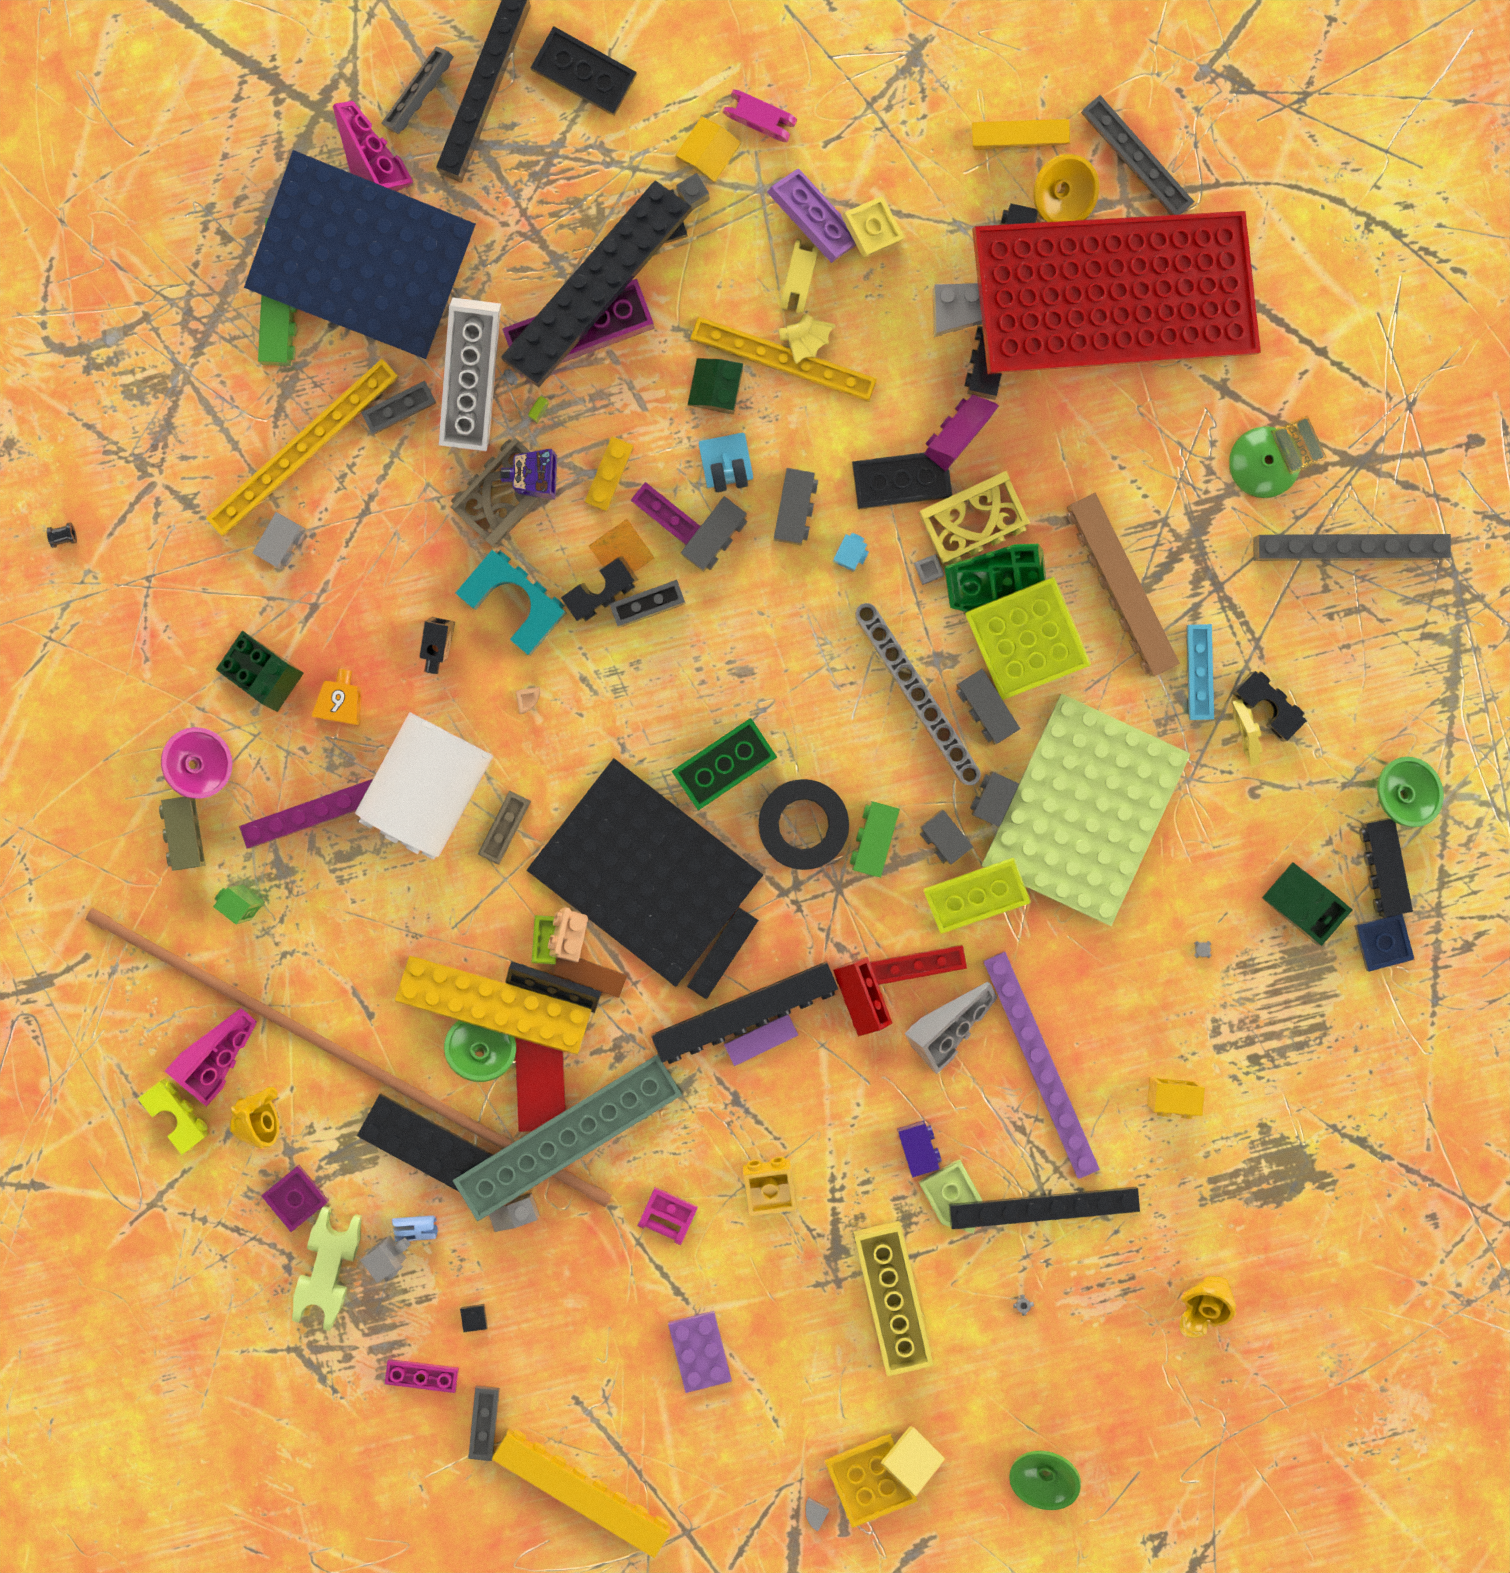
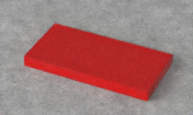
M515 1037L518 1131L532 1132L566 1111L564 1052Z

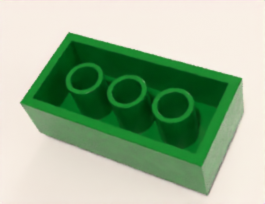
M749 718L672 770V773L699 811L776 759L777 756L752 718Z

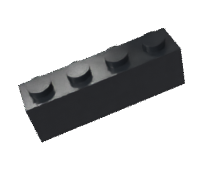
M1384 818L1361 823L1362 829H1359L1361 842L1365 843L1366 847L1364 861L1366 866L1370 867L1371 875L1368 876L1370 888L1374 889L1376 899H1373L1375 912L1379 913L1381 917L1413 912L1396 822L1391 818Z

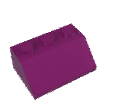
M973 394L968 400L963 398L955 407L957 411L953 418L948 416L940 425L943 429L937 436L934 433L925 443L928 448L924 454L944 471H947L992 417L999 405Z

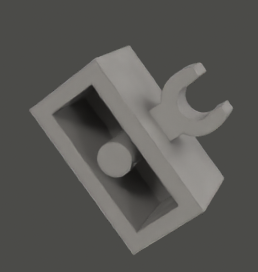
M389 1235L372 1247L362 1257L361 1262L377 1283L383 1279L387 1282L403 1268L401 1264L406 1259L403 1251L411 1244L406 1237L395 1243Z

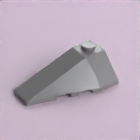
M986 982L921 1017L904 1033L911 1047L934 1073L938 1074L954 1059L958 1053L955 1049L963 1038L966 1040L971 1035L969 1032L975 1021H981L997 999L992 985Z

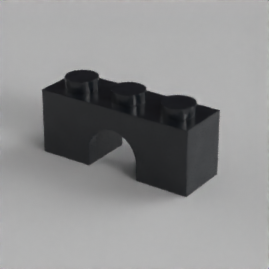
M623 556L616 558L599 570L605 579V588L600 594L592 593L585 583H582L561 597L576 621L584 619L586 622L597 615L595 610L603 605L604 608L610 606L609 604L616 601L615 596L620 592L625 595L635 588L633 583L639 579Z
M1250 672L1231 693L1238 699H1242L1244 705L1250 708H1254L1261 700L1269 702L1273 707V717L1265 726L1282 742L1288 741L1307 722L1303 717L1305 713L1297 705L1294 704L1292 706L1286 701L1287 695L1279 688L1275 690L1269 684L1270 679L1263 672Z

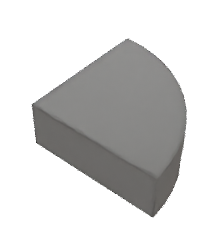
M808 1497L805 1506L806 1518L811 1527L816 1531L820 1529L829 1512V1508Z

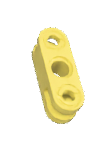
M796 239L780 308L787 310L791 293L799 294L796 312L803 314L819 249L814 246L812 252L800 249L801 239Z

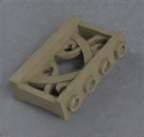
M514 438L512 441L508 439L500 448L502 452L496 458L493 456L485 463V470L480 476L478 474L474 475L468 482L469 487L465 492H458L451 500L453 504L450 508L493 548L507 536L541 499L539 497L521 495L514 490L515 497L519 502L516 507L509 503L491 505L492 483L501 480V471H495L501 465H503V468H513V465L508 463L509 457L512 454L530 452L517 438ZM483 485L482 495L476 493V491ZM471 499H476L477 505L472 508L476 510L483 508L484 512L476 516L469 515L466 512V503ZM505 508L507 515L501 518L499 516L500 511L495 515L493 512L497 509ZM486 517L493 532L488 535L475 521Z

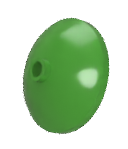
M1257 427L1251 429L1239 437L1231 449L1229 456L1231 476L1236 485L1251 496L1257 498L1278 496L1287 491L1295 483L1299 475L1300 468L1291 471L1274 435L1276 431H1279L1277 428ZM1288 435V438L1301 464V457L1298 453L1299 449H1296L1294 441ZM1266 456L1271 457V464L1265 463Z
M1401 757L1388 763L1380 773L1377 783L1378 799L1384 812L1394 822L1405 827L1416 828L1432 822L1438 816L1443 805L1444 791L1438 774L1428 763L1415 757Z
M457 1021L446 1035L444 1054L450 1068L460 1077L473 1082H487L502 1076L511 1067L516 1054L515 1037ZM482 1052L484 1055L478 1057L475 1053Z
M1027 1452L1019 1456L1013 1462L1010 1469L1009 1480L1013 1491L1022 1501L1042 1510L1063 1509L1074 1503L1079 1496L1081 1478L1077 1469L1067 1459L1053 1452Z

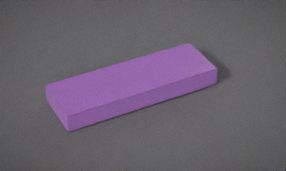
M787 1015L725 1043L724 1046L733 1065L736 1066L798 1036V1033L790 1016Z

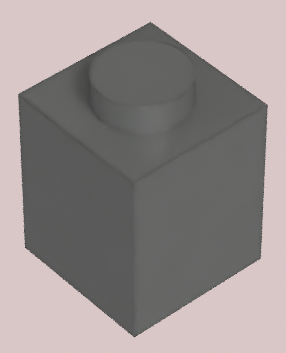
M697 173L676 185L679 196L692 206V210L710 200L709 192Z

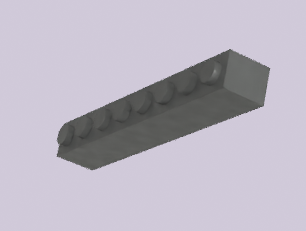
M1451 534L1257 535L1253 537L1254 561L1446 560L1451 558Z

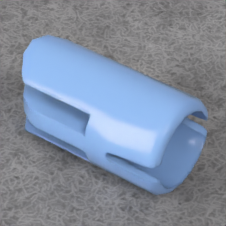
M430 1215L393 1218L392 1225L394 1226V1235H396L394 1237L395 1242H399L404 1237L408 1241L436 1239L438 1232L437 1225H434V1222L437 1221L436 1217Z

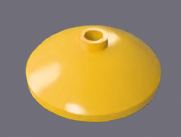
M1062 154L1049 160L1038 173L1033 188L1034 204L1039 215L1046 222L1085 220L1093 211L1099 197L1100 184L1098 174L1094 166L1087 159L1079 155ZM1058 185H1061L1060 191L1057 192Z

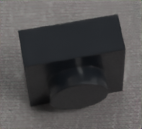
M485 1304L460 1308L463 1333L488 1328Z

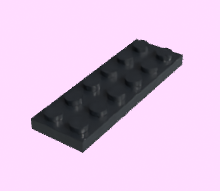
M381 1093L357 1134V1137L458 1192L459 1190L453 1180L493 1156L490 1152Z

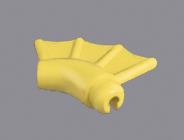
M803 314L798 323L788 325L786 328H780L778 335H780L779 339L781 341L788 340L794 362L798 364L804 358H814L820 347L829 344V333L836 325L813 320L811 316Z

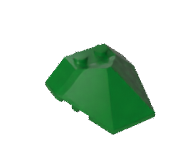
M1014 544L945 566L950 608L967 612L1046 580L1043 549L1039 544Z

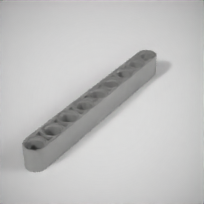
M870 603L861 604L855 612V618L958 780L964 785L976 784L980 779L981 773L969 752L878 610ZM863 608L870 609L873 613L872 619L869 621L862 620L860 610ZM876 628L883 629L886 634L885 639L882 641L875 640L872 635L873 630ZM889 648L896 649L898 652L897 660H888L885 656L886 650ZM901 668L910 670L911 678L908 681H902L899 678L898 672ZM914 688H920L923 691L924 697L921 701L913 700L911 692ZM927 708H933L936 711L937 717L934 721L925 719L924 712ZM940 728H946L949 731L947 741H940L938 739L937 732ZM953 748H958L962 751V758L957 762L950 758V752ZM966 768H971L975 772V777L970 782L963 778V771Z

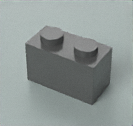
M991 772L990 775L985 774L980 784V787L983 788L980 797L975 796L970 806V809L973 810L971 815L1000 827L1019 783L995 772Z
M943 809L920 826L923 831L920 833L921 837L928 845L930 843L934 844L938 849L934 853L943 864L946 861L950 865L973 848Z

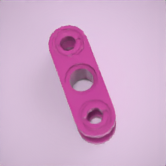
M732 90L730 95L737 100L738 104L736 109L725 107L723 110L724 115L778 141L788 142L790 133L777 126V123L794 127L797 122L795 116L740 90Z

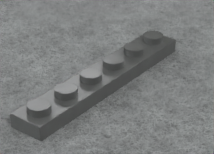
M1101 95L1082 110L1081 114L1171 215L1182 214L1195 202Z

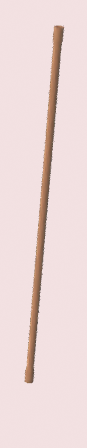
M92 908L87 914L85 920L93 925L109 931L497 1147L504 1149L514 1143L501 1134L115 922L111 917ZM564 1169L552 1175L553 1178L581 1192L587 1198L603 1207L607 1206L612 1196L610 1193L585 1182Z

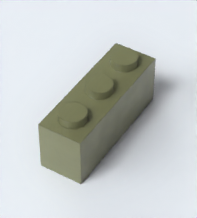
M178 797L161 800L162 805L159 806V814L165 823L163 839L165 843H168L169 852L166 853L168 866H171L172 871L206 866L195 799Z

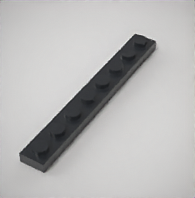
M1137 1187L949 1204L951 1229L1140 1212L1139 1191Z

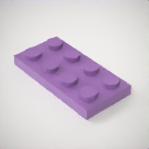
M799 168L771 186L767 191L831 263L856 246L841 214Z

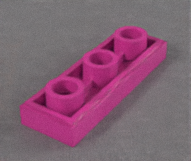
M388 1359L384 1384L455 1393L459 1368ZM418 1374H423L425 1379H419Z

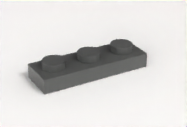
M423 381L361 413L371 433L375 435L436 404V401L426 381Z
M475 1387L468 1459L492 1461L500 1388Z

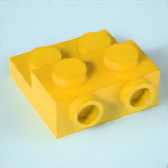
M774 1157L771 1159V1162L761 1163L760 1160H751L747 1165H743L749 1216L797 1210L790 1159L785 1160L784 1157Z

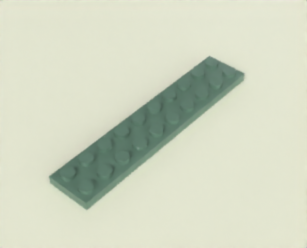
M657 1054L455 1178L453 1182L478 1222L682 1096V1093Z

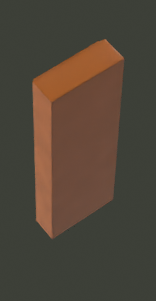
M557 958L552 972L554 975L617 998L620 997L627 978L626 974L579 958L578 962Z

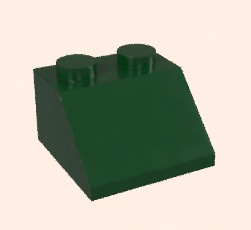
M697 358L688 406L734 415L743 373V363L723 359Z

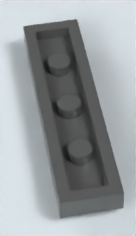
M436 46L381 124L388 130L400 134L407 127L415 111L422 106V101L427 94L435 88L436 82L442 73L449 68L454 56L449 51Z

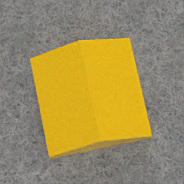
M701 116L675 157L715 183L741 145V142L722 126Z

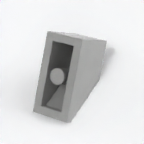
M532 1193L513 1199L489 1214L495 1232L520 1227L538 1220L540 1216Z

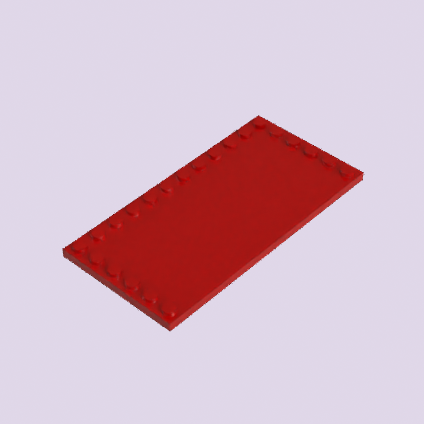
M1246 211L988 225L972 228L988 374L1231 357L1261 353Z

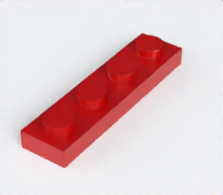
M963 945L870 962L878 985L967 969Z

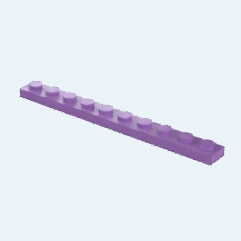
M1004 951L984 960L983 963L1077 1178L1080 1179L1100 1170L1006 952Z

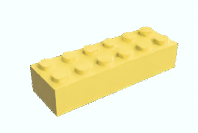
M900 1221L853 1231L887 1377L934 1366Z

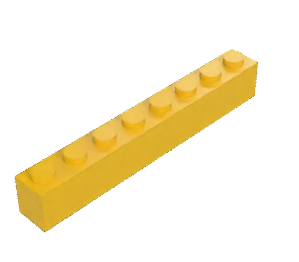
M508 1429L495 1450L492 1460L655 1559L670 1534V1526H668L666 1520L659 1516H656V1518L648 1514V1510L640 1504L633 1505L627 1501L628 1498L624 1494L610 1491L607 1489L608 1486L601 1480H592L583 1469L569 1466L563 1457L557 1454L551 1455L542 1444L538 1442L533 1444L528 1441L522 1432Z

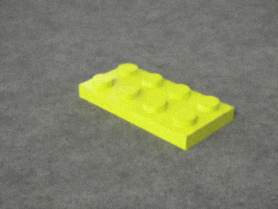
M1014 857L924 888L925 896L940 934L1030 904L1029 895Z

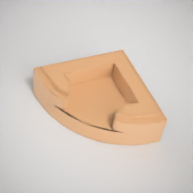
M540 687L516 691L519 714L530 711L537 704L540 696Z

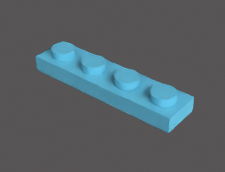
M1212 624L1186 625L1189 720H1213Z

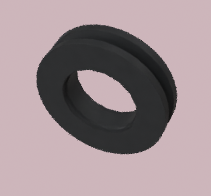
M808 779L793 780L782 784L766 798L759 814V834L767 852L782 865L798 870L815 869L829 863L842 850L849 832V817L842 799L827 785ZM798 800H809L817 803L827 815L828 829L826 836L819 844L812 848L799 849L792 847L783 839L780 833L779 820L781 813L787 805Z

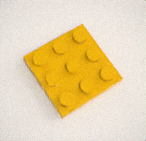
M891 1433L825 1459L826 1466L852 1528L918 1502L917 1496L912 1495L881 1464V1461L895 1445Z

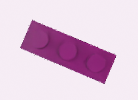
M646 482L631 499L632 503L685 545L688 544L701 527Z

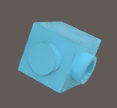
M851 533L850 536L846 534L833 562L854 572L858 563L863 565L869 551L865 550L867 544L863 542L864 538L854 533Z

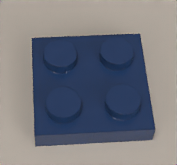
M1403 914L1354 925L1366 971L1370 972L1415 960Z

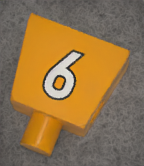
M338 668L336 682L326 680L323 682L311 717L360 725L361 687L350 685L352 671Z

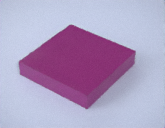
M300 1164L261 1195L290 1232L329 1202Z

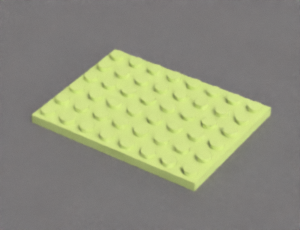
M1060 694L981 866L987 867L1014 857L1025 887L1112 926L1191 754L1075 699Z

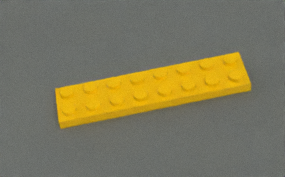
M410 955L395 997V1002L577 1056L591 1014V1009Z

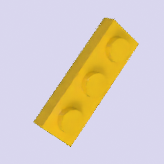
M613 436L611 437L585 499L586 504L607 512L634 445Z

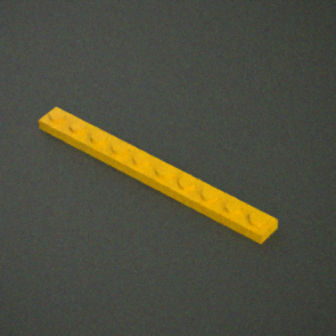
M383 359L379 360L206 517L207 521L224 537L399 378L398 375Z

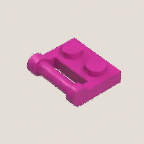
M654 1187L637 1226L643 1229L644 1227L675 1240L674 1243L681 1246L698 1206ZM650 1214H655L681 1226L679 1232L649 1219Z

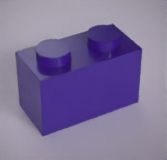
M923 1120L897 1128L912 1178L940 1169L938 1162H942L938 1148L933 1149L931 1140L935 1139L931 1125L926 1126Z

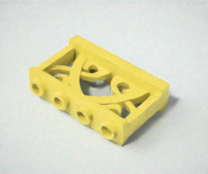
M1007 471L933 504L918 513L942 565L962 561L960 556L967 553L970 556L983 551L982 546L988 543L995 546L1005 541L1004 536L1013 533L1014 536L1027 531L1025 526L1030 524ZM1004 485L1012 503H1001L999 486ZM981 496H986V503L992 501V505H980L979 498ZM969 501L973 507L981 511L991 510L989 520L982 533L971 532L958 527L965 516L964 502ZM1000 508L1014 510L1016 521L1011 525H1005L1003 518L1010 516L1007 513H999ZM956 509L959 511L960 515L959 518L954 523H952L951 520L955 517H952L950 515V511ZM932 517H935L945 528L939 537L930 521ZM995 525H996L1000 530H1002V531H1000V532H998V533H996V534L990 536V534L992 533V531H993ZM949 532L954 534L950 538L949 544L952 541L959 543V547L955 551H948L943 547V539ZM965 539L971 540V541H977V543H974V544H972V545H970V546H968V547L965 548V546H966V540H965Z

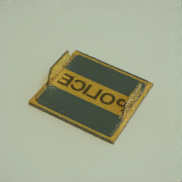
M1308 415L1271 431L1290 475L1327 459Z

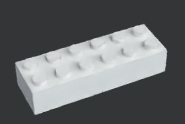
M452 298L448 316L439 445L487 451L490 440L501 312L500 303Z

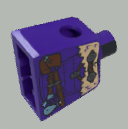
M552 449L515 455L513 468H501V481L513 482V489L518 494L556 500L557 454Z

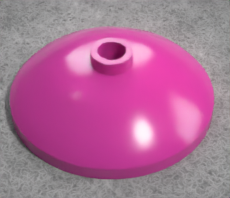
M192 727L177 732L167 741L161 755V770L166 782L175 792L187 798L202 799L218 793L227 784L232 772V756L229 747L218 734L205 728ZM190 761L195 763L194 769L189 767Z

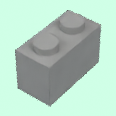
M275 512L252 553L275 567L282 569L283 566H288L292 560L293 554L291 552L295 545L299 546L305 536L303 531L305 528Z

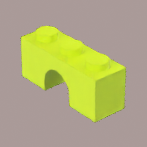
M165 1078L140 1096L138 1100L151 1117L158 1115L162 1111H170L176 1116L177 1127L167 1137L180 1154L183 1155L209 1135L208 1127L201 1118L197 1119L193 1114L192 1105L186 1099L182 1100L177 1093L179 1092L177 1086L171 1080L168 1081Z

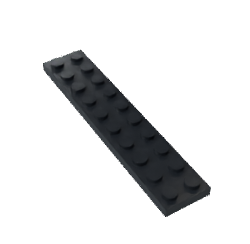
M655 180L501 356L502 360L539 388L693 211L692 206Z

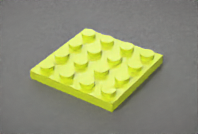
M1054 576L965 613L1002 700L1091 665Z

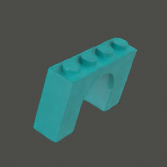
M491 550L455 594L476 610L498 586L515 584L522 587L530 598V614L510 640L527 655L531 656L565 616L566 612L563 610L565 605L555 596L552 600L544 593L547 589L536 581L532 584L526 579L529 574L520 566L513 568L508 563L511 559L501 550L498 553Z

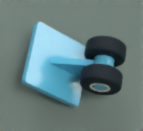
M745 433L699 441L707 488L714 487L715 492L718 493L726 491V485L736 483L737 488L748 486V480L753 479V472Z

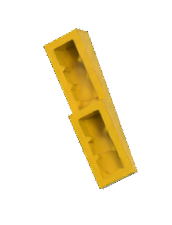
M1069 119L972 122V145L974 150L1018 146L1033 148L1070 144Z

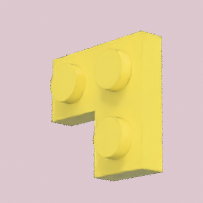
M1242 699L1232 701L1234 720L1242 734L1243 752L1250 766L1260 764L1259 754L1262 753L1261 743L1258 740V737H1261L1260 727L1258 723H1253L1250 707H1245Z

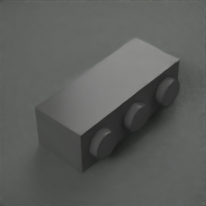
M791 468L786 469L774 541L802 545V540L807 541L810 527L805 526L806 518L812 517L814 503H810L811 493L816 494L818 480L814 479L815 473Z
M724 496L681 551V555L703 572L707 568L711 570L719 560L716 556L720 550L726 551L733 542V539L730 538L735 531L740 532L748 521L745 519L747 513Z
M674 580L609 605L617 627L621 628L685 605L686 603L678 581Z
M983 669L978 670L956 684L959 688L956 690L957 695L963 703L967 701L971 707V710L968 712L976 723L980 721L984 728L981 732L988 743L992 741L994 745L998 744L1021 729Z

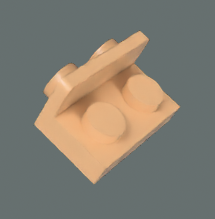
M566 907L556 912L553 920V925L556 926L554 935L550 936L548 942L549 956L572 962L579 961L588 922L587 915L570 911V908Z

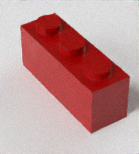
M868 957L845 963L833 969L858 1037L880 1031L893 1024Z

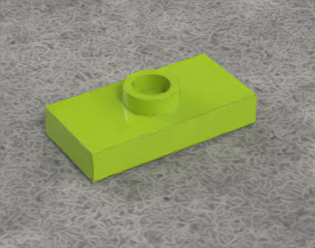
M535 915L531 963L556 964V957L549 956L550 949H548L549 938L551 935H554L556 927L553 925L554 916Z

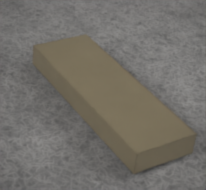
M509 791L478 855L500 865L531 803L530 800Z

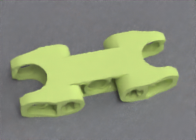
M324 1206L315 1225L311 1229L307 1245L308 1250L318 1252L311 1277L300 1275L293 1297L292 1321L299 1323L304 1315L306 1306L317 1305L322 1308L325 1314L323 1329L330 1331L339 1311L343 1307L347 1292L346 1286L337 1284L343 1259L352 1262L355 1260L361 1240L362 1215L355 1214L350 1222L349 1229L344 1232H338L331 1227L329 1222L331 1207Z

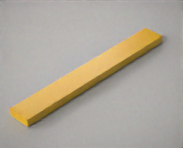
M699 316L690 340L867 402L870 401L877 378L817 357H807L796 364L791 348Z

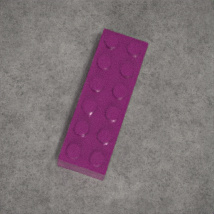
M637 278L628 284L561 363L655 329ZM536 316L502 328L509 347Z

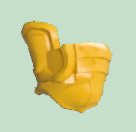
M269 1086L257 1094L237 1100L236 1104L231 1107L230 1132L241 1142L260 1149L270 1148V1146L276 1143L279 1135V1120L276 1109L271 1100L278 1097L276 1088Z
M1208 1276L1202 1282L1186 1290L1181 1297L1186 1310L1181 1315L1179 1329L1182 1335L1187 1338H1200L1206 1335L1208 1324L1212 1327L1225 1325L1236 1315V1303L1231 1286L1226 1278Z

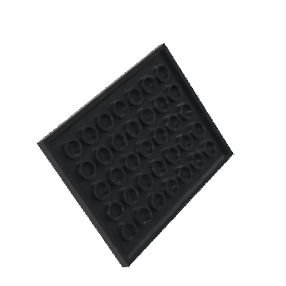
M615 758L612 759L526 870L581 914L587 915L590 921L675 987L764 875Z

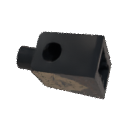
M431 617L425 621L419 656L421 659H426L424 672L438 674L440 662L443 663L448 659L455 621ZM432 645L437 646L438 652L434 651Z

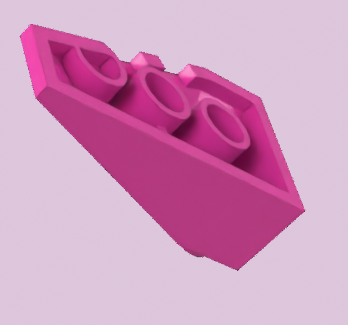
M354 101L333 105L350 173L396 192L411 185L413 180L398 155L394 157L385 146L387 141L375 134L371 129L372 123Z
M240 1008L181 1052L165 1072L207 1107L223 1089L226 1083L224 1078L229 1069L234 1068L237 1062L234 1059L239 1049L245 1046L257 1021Z

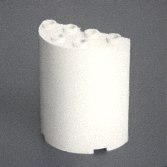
M409 712L355 814L360 817L359 822L369 828L374 826L380 829V833L385 835L386 839L394 843H398L400 840L408 850L416 854L421 850L425 856L435 859V857L440 856L493 755Z

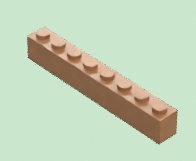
M1096 492L1069 505L1066 516L1070 524H1075L1079 531L1076 534L1081 546H1086L1089 552L1087 558L1092 568L1096 567L1100 574L1098 581L1103 589L1107 588L1111 596L1108 600L1114 611L1118 610L1121 616L1119 623L1124 632L1128 631L1132 639L1129 643L1134 653H1139L1142 659L1140 665L1146 675L1149 674L1150 677H1154L1179 665L1180 662Z

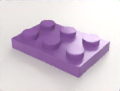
M715 1311L668 1322L685 1393L732 1382Z

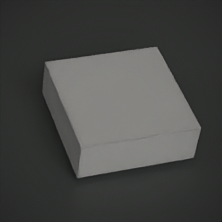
M936 554L913 563L922 585L945 576Z

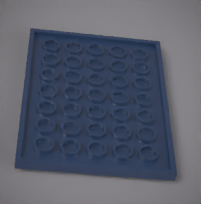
M292 150L244 288L426 359L476 223Z

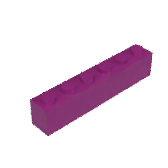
M373 779L239 826L246 848H254L355 812Z

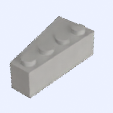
M978 283L935 284L933 288L934 338L975 325H982Z

